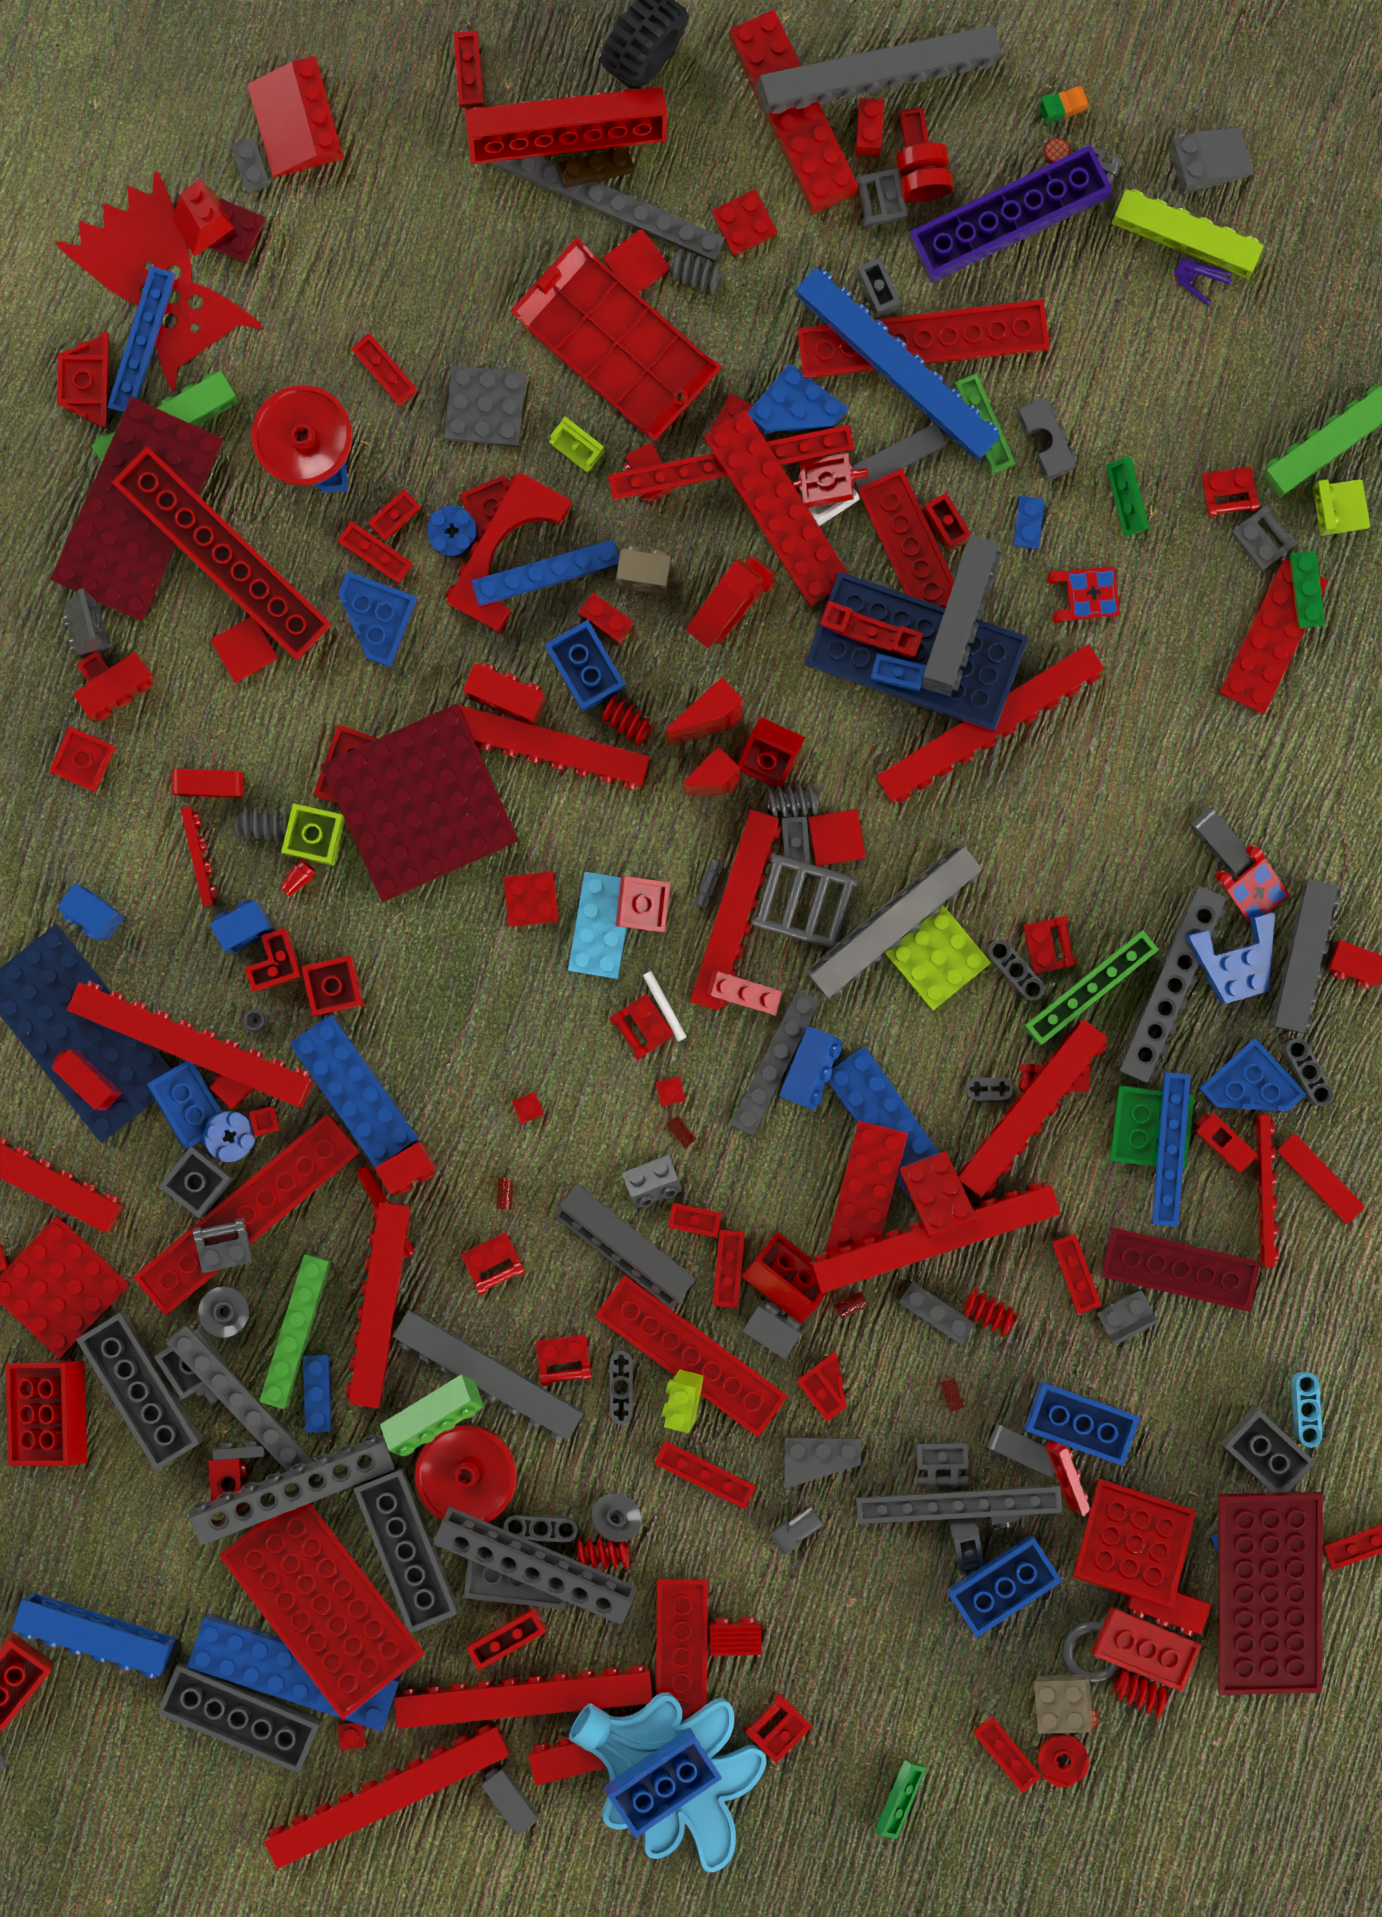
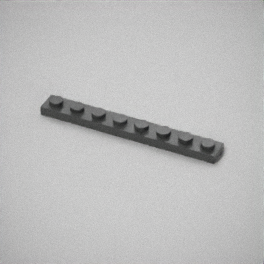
M187 1324L167 1340V1344L286 1471H290V1468L296 1464H308L314 1461ZM320 1474L311 1475L309 1481L312 1482Z
M1061 1485L856 1498L858 1524L1063 1512Z

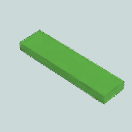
M976 373L954 382L955 389L962 396L961 400L967 405L972 404L980 412L979 416L985 422L990 421L999 429L998 434L1001 435L1000 438L984 455L991 474L1014 466L1016 463L978 374Z

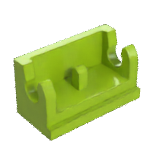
M567 417L562 419L550 436L549 444L586 473L590 472L605 453L603 445Z

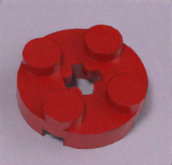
M1053 1734L1039 1748L1037 1755L1038 1767L1050 1784L1057 1787H1069L1076 1782H1080L1086 1776L1089 1769V1756L1084 1745L1076 1737L1069 1734ZM1067 1754V1759L1070 1760V1763L1060 1767L1059 1761L1056 1760L1057 1757Z

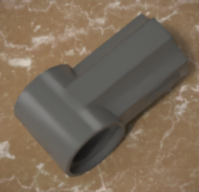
M810 1506L792 1520H787L778 1525L769 1534L783 1555L798 1547L804 1538L823 1526V1523Z

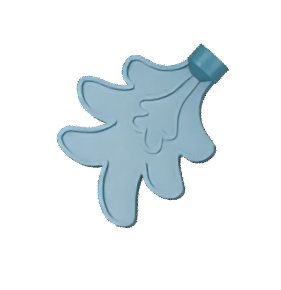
M670 1693L656 1695L642 1710L625 1717L609 1716V1714L593 1704H588L575 1720L569 1734V1740L586 1751L592 1752L603 1761L608 1769L610 1782L688 1728L692 1730L722 1779L644 1832L643 1847L646 1854L653 1859L669 1855L680 1844L684 1835V1825L686 1824L693 1835L699 1860L705 1871L716 1872L724 1868L731 1861L735 1851L736 1831L733 1818L725 1801L736 1799L750 1791L761 1778L766 1766L764 1752L755 1745H747L734 1752L714 1756L726 1744L733 1731L734 1712L731 1704L724 1698L715 1699L685 1720H682V1709L678 1700ZM607 1797L602 1810L605 1824L616 1830L628 1828L609 1797Z

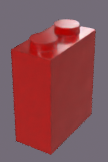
M69 1049L66 1052L63 1050L53 1060L55 1064L51 1068L94 1110L106 1111L123 1093L80 1051Z

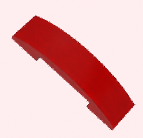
M828 601L820 622L821 626L857 642L913 658L916 657L924 636L922 632L901 625L897 627L853 612L851 608Z

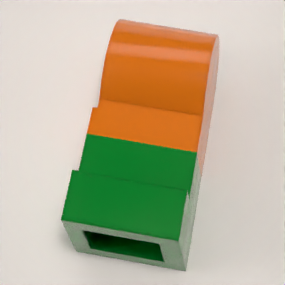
M1082 86L1074 87L1066 92L1063 91L1052 96L1051 94L1042 96L1039 103L1046 126L1079 114L1089 107Z

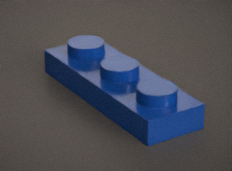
M330 1354L304 1355L305 1432L332 1431Z

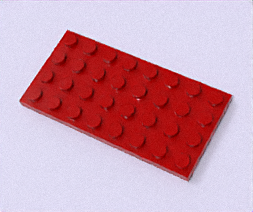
M311 1503L260 1522L218 1555L342 1720L347 1718L425 1655L424 1651Z

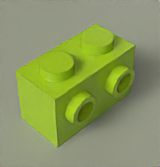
M679 1369L674 1379H669L666 1388L669 1401L665 1402L662 1417H666L665 1428L684 1433L690 1432L697 1418L704 1375Z

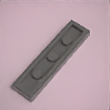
M934 423L852 466L853 470L868 467L869 477L855 480L857 488L897 470L904 469L946 447L948 444L938 425Z

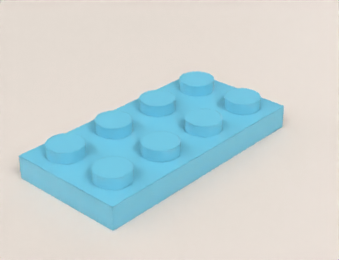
M589 872L584 873L568 971L618 979L626 928L615 926L620 877Z

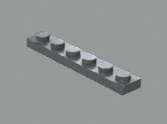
M797 989L730 1125L752 1136L754 1135L820 1000Z

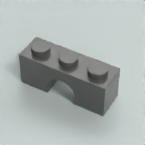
M1043 398L1019 408L1016 416L1025 436L1042 434L1050 442V449L1040 453L1036 459L1045 482L1072 472L1076 466L1077 457L1073 448H1068L1065 441L1067 434L1062 425L1059 426L1055 418L1057 417V411L1054 404H1049L1047 398Z

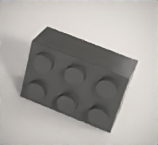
M1255 1407L1220 1442V1445L1271 1493L1289 1492L1316 1463L1261 1410Z

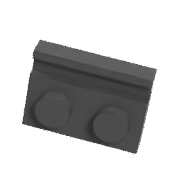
M1141 1289L1096 1312L1113 1346L1158 1323Z

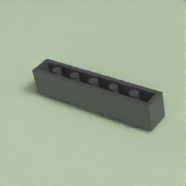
M1307 879L1303 882L1271 1027L1299 1034L1305 1033L1306 1029H1310L1313 1016L1309 1013L1311 1005H1315L1318 997V990H1315L1316 982L1321 980L1324 969L1321 966L1322 956H1326L1329 948V942L1326 941L1328 931H1332L1335 918L1331 917L1333 907L1338 906L1340 893L1337 892L1338 885Z
M578 1185L573 1188L553 1214V1216L671 1310L696 1280L687 1269L677 1265L667 1253L658 1250L647 1237L638 1234L628 1222L618 1218L608 1206L598 1202L588 1190Z

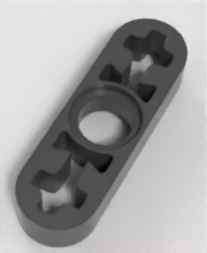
M618 1350L610 1358V1418L614 1423L624 1425L631 1420L633 1415V1359L629 1352ZM619 1355H624V1359L629 1361L628 1364L624 1365V1373L629 1372V1377L624 1375L613 1376V1372L619 1373V1365L614 1364V1360L618 1359ZM618 1380L626 1381L629 1385L627 1393L622 1395L616 1393L614 1390L615 1382ZM614 1397L617 1399L629 1397V1403L624 1401V1410L628 1411L629 1414L625 1415L623 1420H620L618 1415H614V1411H617L619 1408V1401L613 1402Z

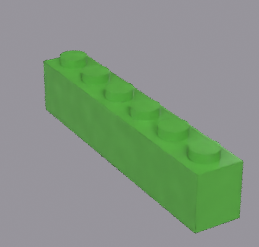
M222 371L207 374L203 378L204 381L197 385L191 384L186 386L178 396L164 399L157 409L198 427L239 403V400ZM115 432L110 435L104 434L96 439V443L91 445L101 463Z
M1374 385L1365 392L1367 397L1362 401L1355 399L1345 407L1347 411L1339 416L1336 413L1325 422L1327 426L1322 430L1315 428L1305 436L1307 441L1301 445L1296 442L1285 451L1287 455L1281 460L1277 456L1265 465L1267 470L1262 476L1279 498L1285 496L1382 425V386Z
M1143 930L1138 932L1027 1022L1023 1029L1037 1046H1041L1159 949Z
M309 1253L304 1254L259 1402L281 1409L288 1407L332 1260Z

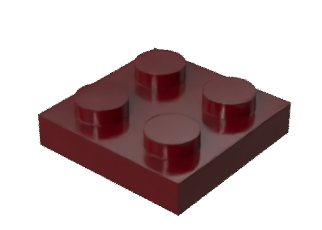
M220 198L219 201L232 222L234 229L209 246L208 249L247 264L265 225L266 218Z

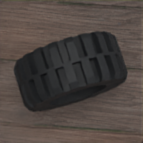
M636 0L622 15L618 24L615 25L612 34L607 39V44L604 46L603 54L601 55L603 68L630 89H640L648 84L649 80H652L656 73L662 69L679 44V40L683 36L688 24L689 16L686 9L675 0Z

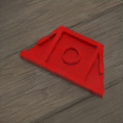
M103 332L100 334L101 336L89 342L84 341L74 349H68L58 354L57 404L104 429H108L110 335L108 332Z

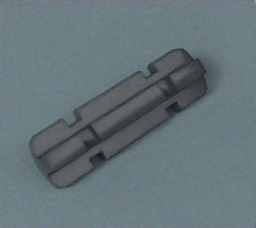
M716 860L710 861L707 868L709 872L705 873L698 890L700 894H697L694 900L696 906L701 908L708 907L711 900L709 896L713 895L719 880L718 873L721 874L724 868V864Z

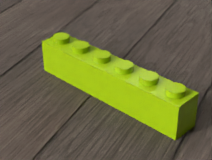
M1135 189L1125 190L1111 223L1246 279H1249L1253 273L1264 247L1254 237L1238 235L1232 228H1221L1204 217L1196 218L1185 209H1174L1167 206L1165 201L1160 199L1152 200Z

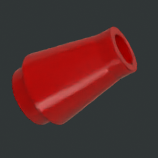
M300 859L298 863L294 862L286 879L280 886L281 890L287 895L292 896L296 891L314 879L313 875L316 873V870L303 859Z

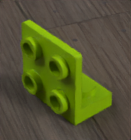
M1327 479L1318 481L1312 487L1320 536L1364 530L1370 527L1364 485L1361 479L1329 484Z

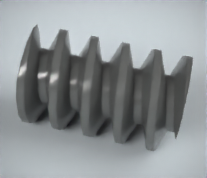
M679 249L672 260L668 277L672 272L674 281H678L682 276V283L684 285L691 280L692 288H696L701 283V291L703 292L710 286V294L714 295L719 286L723 271H719V263L710 268L709 259L702 265L701 256L691 261V252L683 258L682 249Z
M810 783L806 784L805 791L802 790L800 784H797L795 792L792 791L790 785H787L784 793L780 786L776 787L775 793L772 792L770 787L766 788L768 813L771 811L774 817L777 818L779 811H782L784 817H787L789 810H792L795 817L799 809L802 810L804 816H807L809 808L812 809L814 815H817V784L815 790L812 789Z
M245 806L242 813L238 812L235 825L236 837H240L244 832L245 838H251L254 833L255 839L260 840L264 834L265 840L270 841L274 835L275 841L280 842L282 837L285 839L289 822L288 812L284 811L281 818L278 815V810H274L273 815L269 816L268 809H264L262 815H259L258 808L255 807L252 814H249L248 807Z

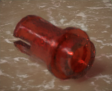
M676 1116L666 1124L669 1128L667 1131H671L685 1149L697 1138L694 1137L684 1124V1118L680 1119L679 1116Z
M498 1178L497 1201H494L497 1204V1209H512V1205L515 1203L512 1202L514 1179Z
M861 1291L859 1293L854 1292L852 1297L834 1305L842 1320L860 1309L865 1310L868 1302Z
M955 1378L940 1383L947 1401L945 1406L946 1408L949 1407L950 1412L964 1408L963 1402H965L960 1396Z

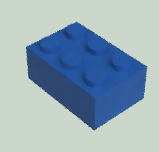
M588 620L544 645L583 714L612 698L615 693L619 694L626 690L624 681Z

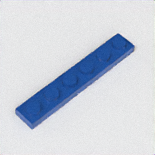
M150 266L107 408L109 410L123 414L131 396L139 399L176 278L173 272Z
M613 540L472 580L471 585L480 607L619 565V556Z
M1164 1072L1151 1222L1153 1225L1178 1227L1191 1076L1189 1074Z

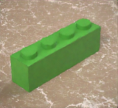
M461 1374L380 1424L388 1451L400 1456L410 1455L420 1445L433 1441L435 1436L443 1431L451 1430L458 1422L474 1416L476 1411L483 1408L484 1405L475 1381Z

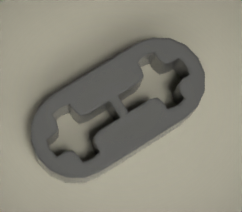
M1003 1077L974 1078L965 1085L967 1097L975 1101L1005 1100L1011 1097L1014 1090L1012 1082ZM974 1082H978L980 1087H987V1091L979 1092V1096L976 1097L974 1092H970V1087L974 1086ZM1000 1082H1003L1004 1086H1008L1009 1090L1004 1092V1096H1000V1092L991 1091V1087L999 1086Z

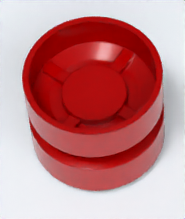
M917 144L907 147L896 154L898 174L904 176L900 180L903 200L907 202L931 201L942 198L954 190L952 173L950 170L945 169L950 164L948 149L945 144Z

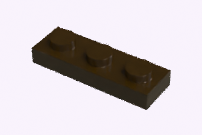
M627 147L565 160L556 164V170L563 188L632 174L635 169Z

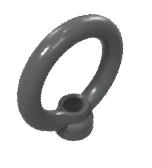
M1106 1616L1103 1617L1101 1622H1085L1076 1626L1066 1637L1063 1646V1658L1069 1671L1073 1675L1089 1674V1682L1091 1683L1108 1680L1120 1669V1666L1111 1663L1102 1671L1088 1672L1078 1666L1073 1656V1648L1077 1639L1088 1632L1100 1633Z

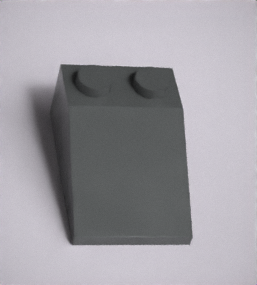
M1240 127L1194 132L1173 138L1169 146L1182 195L1254 175Z
M84 589L77 590L64 605L66 613L63 614L65 626L70 628L72 637H69L72 652H76L82 658L89 656L96 650L99 653L109 651L110 646L99 603Z

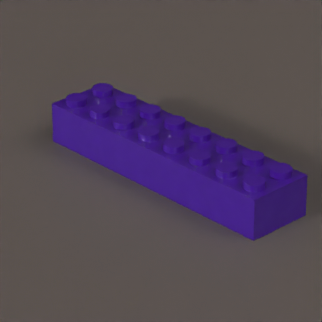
M1089 145L910 231L909 240L931 284L1110 198L1112 187L1092 146Z

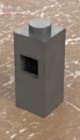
M504 1765L499 1769L495 1766L483 1775L485 1779L481 1786L517 1836L539 1820L540 1814Z

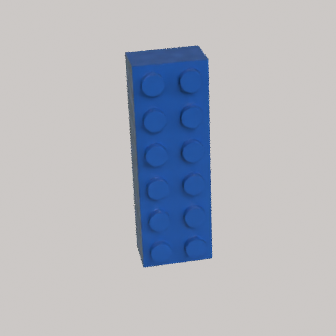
M329 1015L289 1043L375 1167L403 1152L420 1140L334 1015Z
M34 1592L21 1600L12 1630L19 1632L18 1635L20 1637L43 1639L42 1643L52 1647L62 1645L68 1647L67 1651L70 1653L82 1655V1652L92 1655L91 1658L99 1662H107L109 1660L117 1663L116 1666L124 1670H131V1668L141 1670V1675L150 1678L160 1676L169 1668L178 1639Z

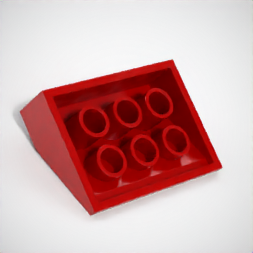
M316 56L290 62L247 84L273 178L344 159Z
M721 677L666 728L667 744L672 747L723 732L727 728L732 730L742 720V697Z
M85 1361L5 1363L8 1465L72 1466L87 1463Z

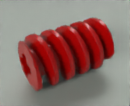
M615 693L602 712V722L606 723L611 719L610 728L613 729L619 725L618 733L623 734L627 731V740H631L636 736L634 744L638 746L649 737L657 721L650 726V716L643 720L640 719L642 711L639 710L633 714L634 705L632 704L625 708L626 699L616 702L618 694Z
M976 1287L972 1289L963 1306V1309H965L964 1318L967 1319L971 1314H974V1323L983 1319V1328L991 1323V1332L994 1333L1000 1328V1337L1002 1338L1011 1331L1020 1313L1018 1311L1013 1315V1307L1011 1306L1004 1310V1302L1002 1301L995 1306L994 1297H990L986 1301L985 1292L977 1296Z
M588 1538L586 1546H583L581 1539H578V1562L587 1566L591 1564L597 1570L600 1563L604 1570H608L610 1563H612L615 1570H618L620 1562H622L624 1569H628L630 1564L629 1540H627L626 1544L624 1542L614 1544L613 1541L607 1540L606 1545H604L602 1539L598 1538L596 1545H593L591 1538Z
M1125 1668L1119 1672L1111 1691V1695L1115 1692L1118 1693L1117 1701L1119 1702L1124 1697H1127V1706L1136 1701V1710L1138 1711L1145 1705V1714L1147 1715L1152 1710H1155V1719H1158L1164 1711L1169 1697V1692L1167 1693L1164 1686H1160L1157 1689L1155 1682L1152 1681L1148 1684V1680L1145 1677L1138 1680L1136 1673H1132L1129 1676V1671Z

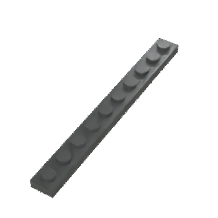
M542 157L490 162V165L636 229H643L645 233L702 258L709 259L714 263L725 242V238L597 181L563 188L556 170V164Z

